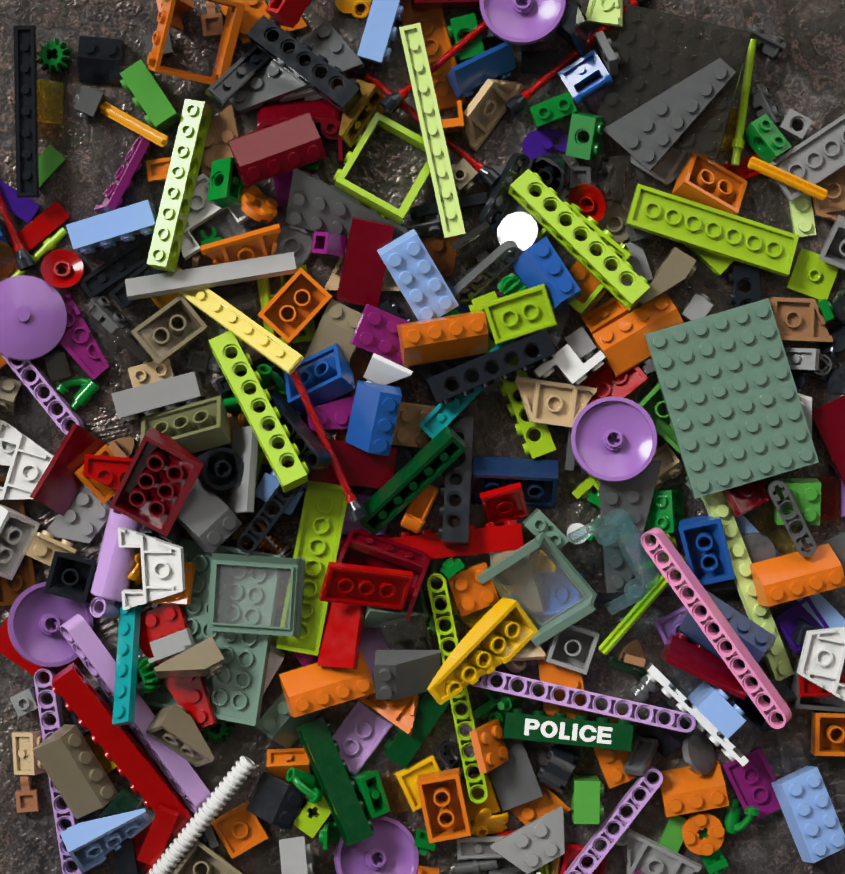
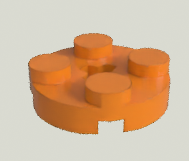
M255 185L242 189L241 210L255 221L260 222L263 219L267 220L266 223H271L277 215V201L273 198H268Z
M709 812L690 815L684 821L681 829L685 846L697 855H711L721 847L724 841L725 830L720 820ZM708 829V836L700 839V835L697 833L698 830Z

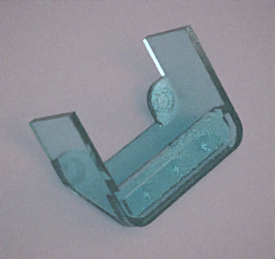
M622 508L615 509L568 534L569 539L574 545L591 535H594L596 541L604 546L611 545L617 541L635 578L626 583L622 596L604 605L611 616L642 600L660 580V572L643 548L641 535L633 519Z

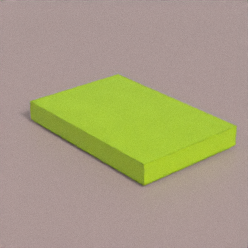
M544 283L482 303L496 345L557 325Z

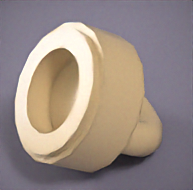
M512 661L504 665L509 671L519 673L526 668V661Z

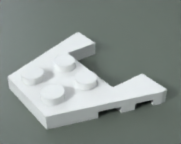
M204 174L197 178L181 246L182 255L185 260L201 251L199 244L190 232L226 208H228L239 225L250 219L241 210L242 204L220 208L208 202L210 178Z
M0 420V440L16 445L4 487L0 486V500L33 499L30 495L54 455L6 421Z
M126 527L118 528L120 548H140L143 590L124 589L121 591L123 610H128L186 589L183 547Z
M845 627L806 631L797 668L799 675L844 701L845 683H840L839 680L845 660Z

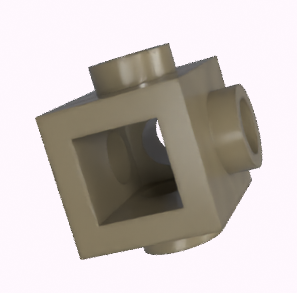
M463 158L457 165H451L456 191L460 196L464 192H470L474 188L475 182L479 179L478 172Z

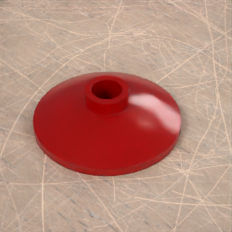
M582 183L570 191L568 203L570 205L574 203L580 207L583 216L586 218L591 216L597 222L604 218L607 203L603 193L596 186Z
M54 250L47 254L41 263L43 279L54 288H71L83 276V262L77 254L70 250ZM60 270L66 271L65 274H59L58 272Z

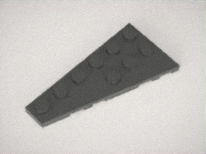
M328 20L298 41L301 44L303 42L308 44L315 55L321 54L328 60V64L331 67H338L345 75L350 70L356 68L359 70L365 67L363 62ZM289 49L286 54L293 53L295 49ZM273 60L228 101L241 115L264 106L266 102L274 99L280 100L287 94L298 93L310 87ZM305 61L302 66L309 65L311 61ZM321 73L318 78H324L327 73Z
M719 58L603 130L651 172L737 72Z
M302 167L293 169L285 224L318 232L345 235L348 239L352 218L358 217L395 225L392 241L409 232L408 229L391 219L387 220L378 215L376 210L363 206L359 200L334 185H328L321 181L317 175H311L304 171Z
M660 460L651 461L643 472L627 481L605 482L598 480L606 593L629 590L641 544V536L644 532L662 463Z

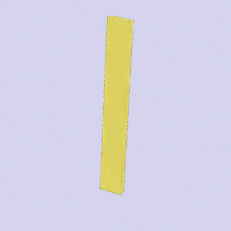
M204 288L177 293L179 295L182 294L188 302L289 375L304 360L301 354L210 289Z

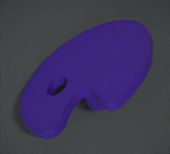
M538 129L529 133L524 138L522 149L531 160L541 154L553 153L554 151L566 154L568 137L555 129ZM553 140H559L560 144L554 145Z

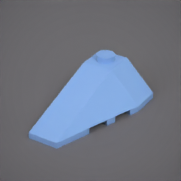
M145 808L81 822L67 828L60 835L73 861L81 873H84L107 859L105 855L113 849L117 851L122 847L121 842L126 838L136 836L151 824L152 821Z

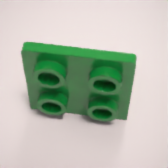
M683 489L654 491L643 534L652 528H660L664 533L679 532V520L684 519Z

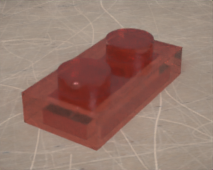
M816 477L821 482L820 520H838L839 478Z

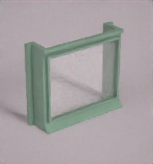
M543 531L536 538L490 568H486L483 573L477 576L481 584L491 579L506 598L517 600L538 630V633L531 640L536 647L596 609L593 604L597 593Z
M213 552L211 558L207 631L291 637L301 636L306 558Z

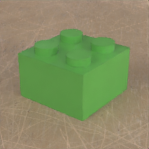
M775 478V480L783 481L789 488L806 525H820L821 482L817 478ZM776 485L774 493H777L781 500L786 499L781 493L783 487L780 488ZM789 503L784 504L782 513L786 515L792 513L793 505ZM774 505L773 520L777 525H784ZM795 522V523H793L792 525H802V524H801L800 522Z
M572 774L571 818L574 824H600V818L604 816V807L602 802H600V797H604V784H602L597 775Z

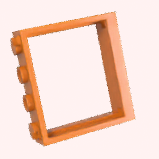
M163 0L162 10L158 12L157 30L152 36V51L147 57V68L154 72L212 85L230 68L245 4L232 0H205L228 6L212 75L209 77L161 65L176 0Z

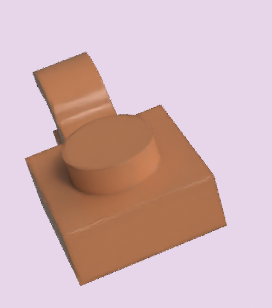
M206 1L207 14L201 15L203 37L219 36L222 34L224 26L223 14L216 13L215 3Z
M31 775L20 776L21 790H16L15 792L17 813L39 811L38 789H31Z

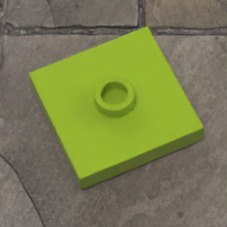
M800 248L786 288L816 300H828L839 267L820 260V255Z

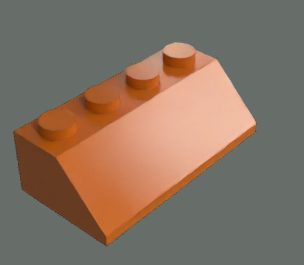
M665 292L592 334L595 346L606 356L604 360L617 378L651 358L645 334L684 322L676 306Z
M483 311L397 325L403 367L487 353L488 328L486 314Z
M829 543L816 546L815 553L809 557H804L796 551L750 564L760 606L770 607L845 586L842 564Z
M359 651L357 669L317 666L318 662L278 674L289 714L294 718L375 693L372 677L361 651Z

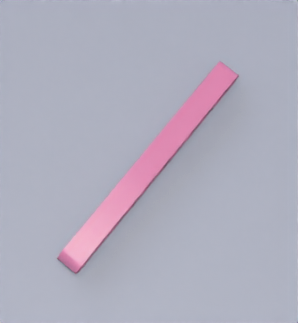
M652 528L641 536V544L767 723L774 729L783 728L791 720L792 712L664 531L660 528ZM650 534L655 536L656 544L651 541ZM663 552H665L666 554H668V556H669V561H666V560L663 558V556H662V553H663ZM675 570L681 573V579L675 575ZM688 587L694 591V596L688 593ZM700 605L706 608L707 614L701 612ZM713 623L719 626V632L713 629ZM725 641L731 643L732 649L726 647ZM738 659L744 661L745 667L738 664ZM750 677H754L758 685L753 684ZM763 695H767L771 703L766 702ZM776 713L783 716V721L776 717Z

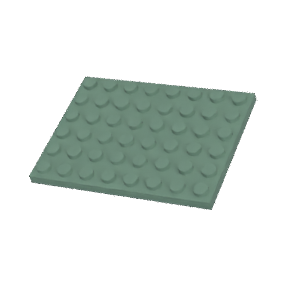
M769 298L645 334L694 499L819 463Z
M182 538L179 546L183 547L184 562L196 564L190 606L182 605L195 645L212 636L225 662L222 672L215 676L208 675L204 677L216 719L259 726L272 635L207 631L212 553L202 551L194 540ZM220 545L214 551L221 554L284 557L283 555L259 551L244 553L239 548ZM220 564L217 623L273 626L282 568ZM154 604L153 609L166 604ZM164 682L156 691L140 694L144 702L150 706L165 708L172 704H178Z

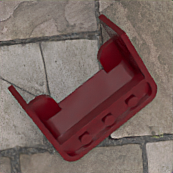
M327 100L266 102L264 106L259 107L256 130L309 112L313 122L320 123L321 133L326 139L338 140L339 163L344 165V141L339 136L343 113Z
M354 529L349 532L337 563L412 571L414 577L405 602L409 604L405 617L409 621L430 563V557L427 553L378 535L374 536L372 533L361 529Z

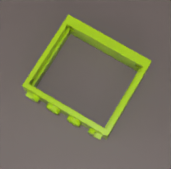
M376 112L366 125L364 134H360L354 143L356 146L354 151L347 153L343 161L346 163L343 169L339 168L333 178L336 180L334 186L359 200L363 205L376 210L381 215L401 225L431 174L428 160L399 209L346 180L347 175L377 125L426 152L423 137Z
M574 203L570 205L573 212L578 217L581 216L593 232H598L603 238V242L608 247L612 246L618 255L622 257L623 261L629 262L632 259L629 253L631 250L624 243H616L613 240L615 237L606 229L604 231L600 230L597 227L598 222L591 216L587 218L581 214L582 209ZM543 228L538 235L537 242L545 237L548 238L551 234ZM600 283L584 304L575 299L568 303V305H571L574 310L584 316L606 288Z

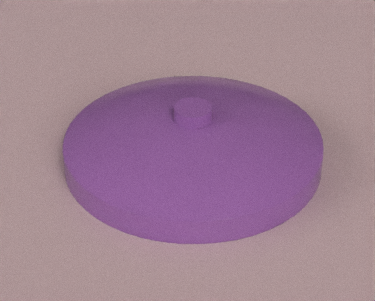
M480 0L481 14L489 30L501 40L518 45L536 43L552 34L562 21L566 8V0Z
M14 276L1 281L0 354L14 360L29 361L50 353L62 340L67 326L66 307L58 291L46 283V281L33 276Z
M610 396L591 402L578 414L571 431V449L575 460L587 474L605 482H623L639 475L651 462L657 446L656 428L650 415L639 404L623 397Z
M46 582L27 588L16 598L8 616V634L13 647L25 660L42 667H57L68 664L78 658V655L62 635L60 626L76 614H79L93 630V616L90 613V606L87 601L83 603L44 593Z
M379 816L369 819L374 829L372 831L373 836L348 847H345L340 836L336 845L334 864L337 874H416L418 870V848L414 846L415 840L412 834L400 822L389 817Z

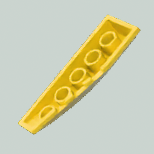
M502 597L474 625L448 656L427 688L439 705L462 692L463 688L469 684L473 685L478 682L480 677L492 673L502 663L506 664L538 633L537 628L517 600Z

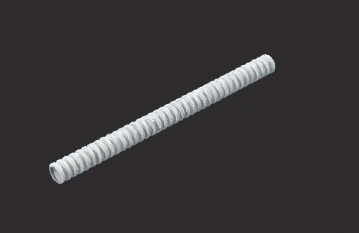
M243 755L240 756V761H236V766H232V771H228V776L223 778L224 781H220L219 787L215 788V792L211 793V797L207 798V802H203V807H199V812H195V817L190 819V822L186 824V828L184 827L182 833L178 834V838L174 839V843L169 845L170 848L165 850L166 853L161 855L162 858L157 860V863L153 865V869L149 870V874H169V872H173V867L178 866L177 862L182 861L181 857L186 856L185 852L190 851L189 847L194 846V842H197L198 837L202 836V831H206V826H210V821L215 820L214 816L219 815L218 811L223 810L222 806L227 805V800H231V795H235V790H239V785H243V780H247V775L252 773L251 770L256 769L255 763L250 758Z

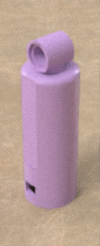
M112 508L109 512L89 590L92 595L97 596L90 603V613L96 618L113 619L118 615L120 609L118 601L122 602L121 591L130 588L132 580L127 578V576L135 568V555L140 550V548L119 547L118 528L126 527L139 532L141 523Z

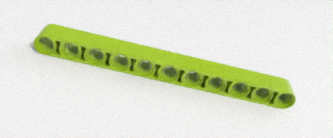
M433 573L428 577L427 587L442 663H444L452 653V651H447L443 648L444 642L447 640L453 641L455 648L459 643L445 576L441 573ZM432 578H441L443 585L440 588H433L430 583ZM438 598H443L447 601V606L444 609H438L435 606V601ZM441 620H449L451 627L448 630H442L439 627ZM466 686L462 692L450 699L469 798L472 802L481 804L488 797L485 774L479 773L477 776H470L468 774L469 768L473 766L478 767L475 753L471 756L464 753L466 746H473L470 734L464 735L459 730L464 724L470 725L472 730L475 729L468 688ZM460 703L468 707L467 711L463 714L458 713L455 709ZM475 788H482L484 794L481 797H475L472 791Z

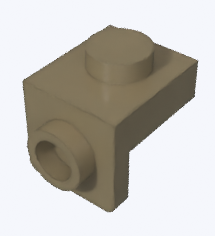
M1 376L0 411H14L15 401L22 387L21 381Z

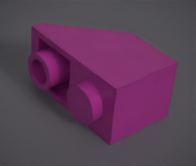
M314 231L311 253L314 255L344 257L347 236Z

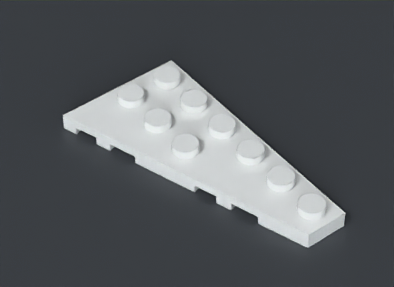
M651 662L645 667L648 671L646 676L654 684L659 682L663 686L661 691L669 699L674 697L678 701L676 706L684 713L689 712L695 718L696 726L702 732L706 729L708 731L706 736L717 747L721 744L723 746L721 751L732 762L736 759L743 767L749 762Z

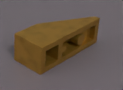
M359 79L356 82L361 86L360 90L363 97L347 115L342 114L339 136L349 148H352L380 106V101L385 98L375 84Z

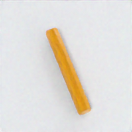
M108 102L100 105L101 114L160 147L168 144L167 135Z
M751 157L748 162V168L818 200H825L828 194L827 189L761 159Z

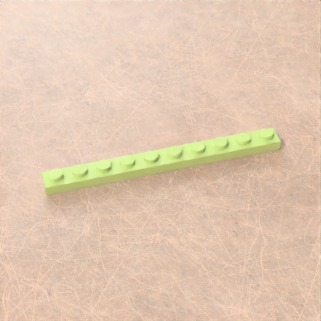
M416 23L399 27L444 238L463 235L466 233L421 24Z
M722 491L704 496L702 499L708 515L721 517L735 574V579L733 580L748 618L776 637L772 649L764 660L771 678L781 681L793 675L794 671L769 607L758 604L750 568L752 562L730 505Z

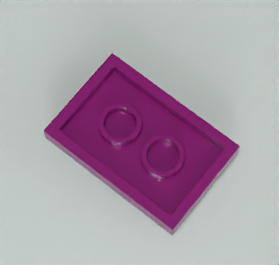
M366 304L350 344L403 366L397 325L410 322Z
M760 746L743 754L749 760L744 767L736 759L733 762L730 760L722 764L743 810H746L747 806L759 808L760 816H755L752 822L781 809L771 782L777 780Z

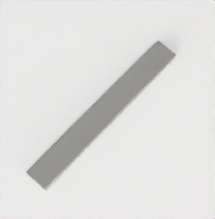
M294 252L178 270L175 273L166 272L125 279L127 299L130 301L295 274L297 269Z

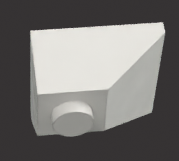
M374 353L363 378L367 379L366 382L389 385L411 377L413 371Z

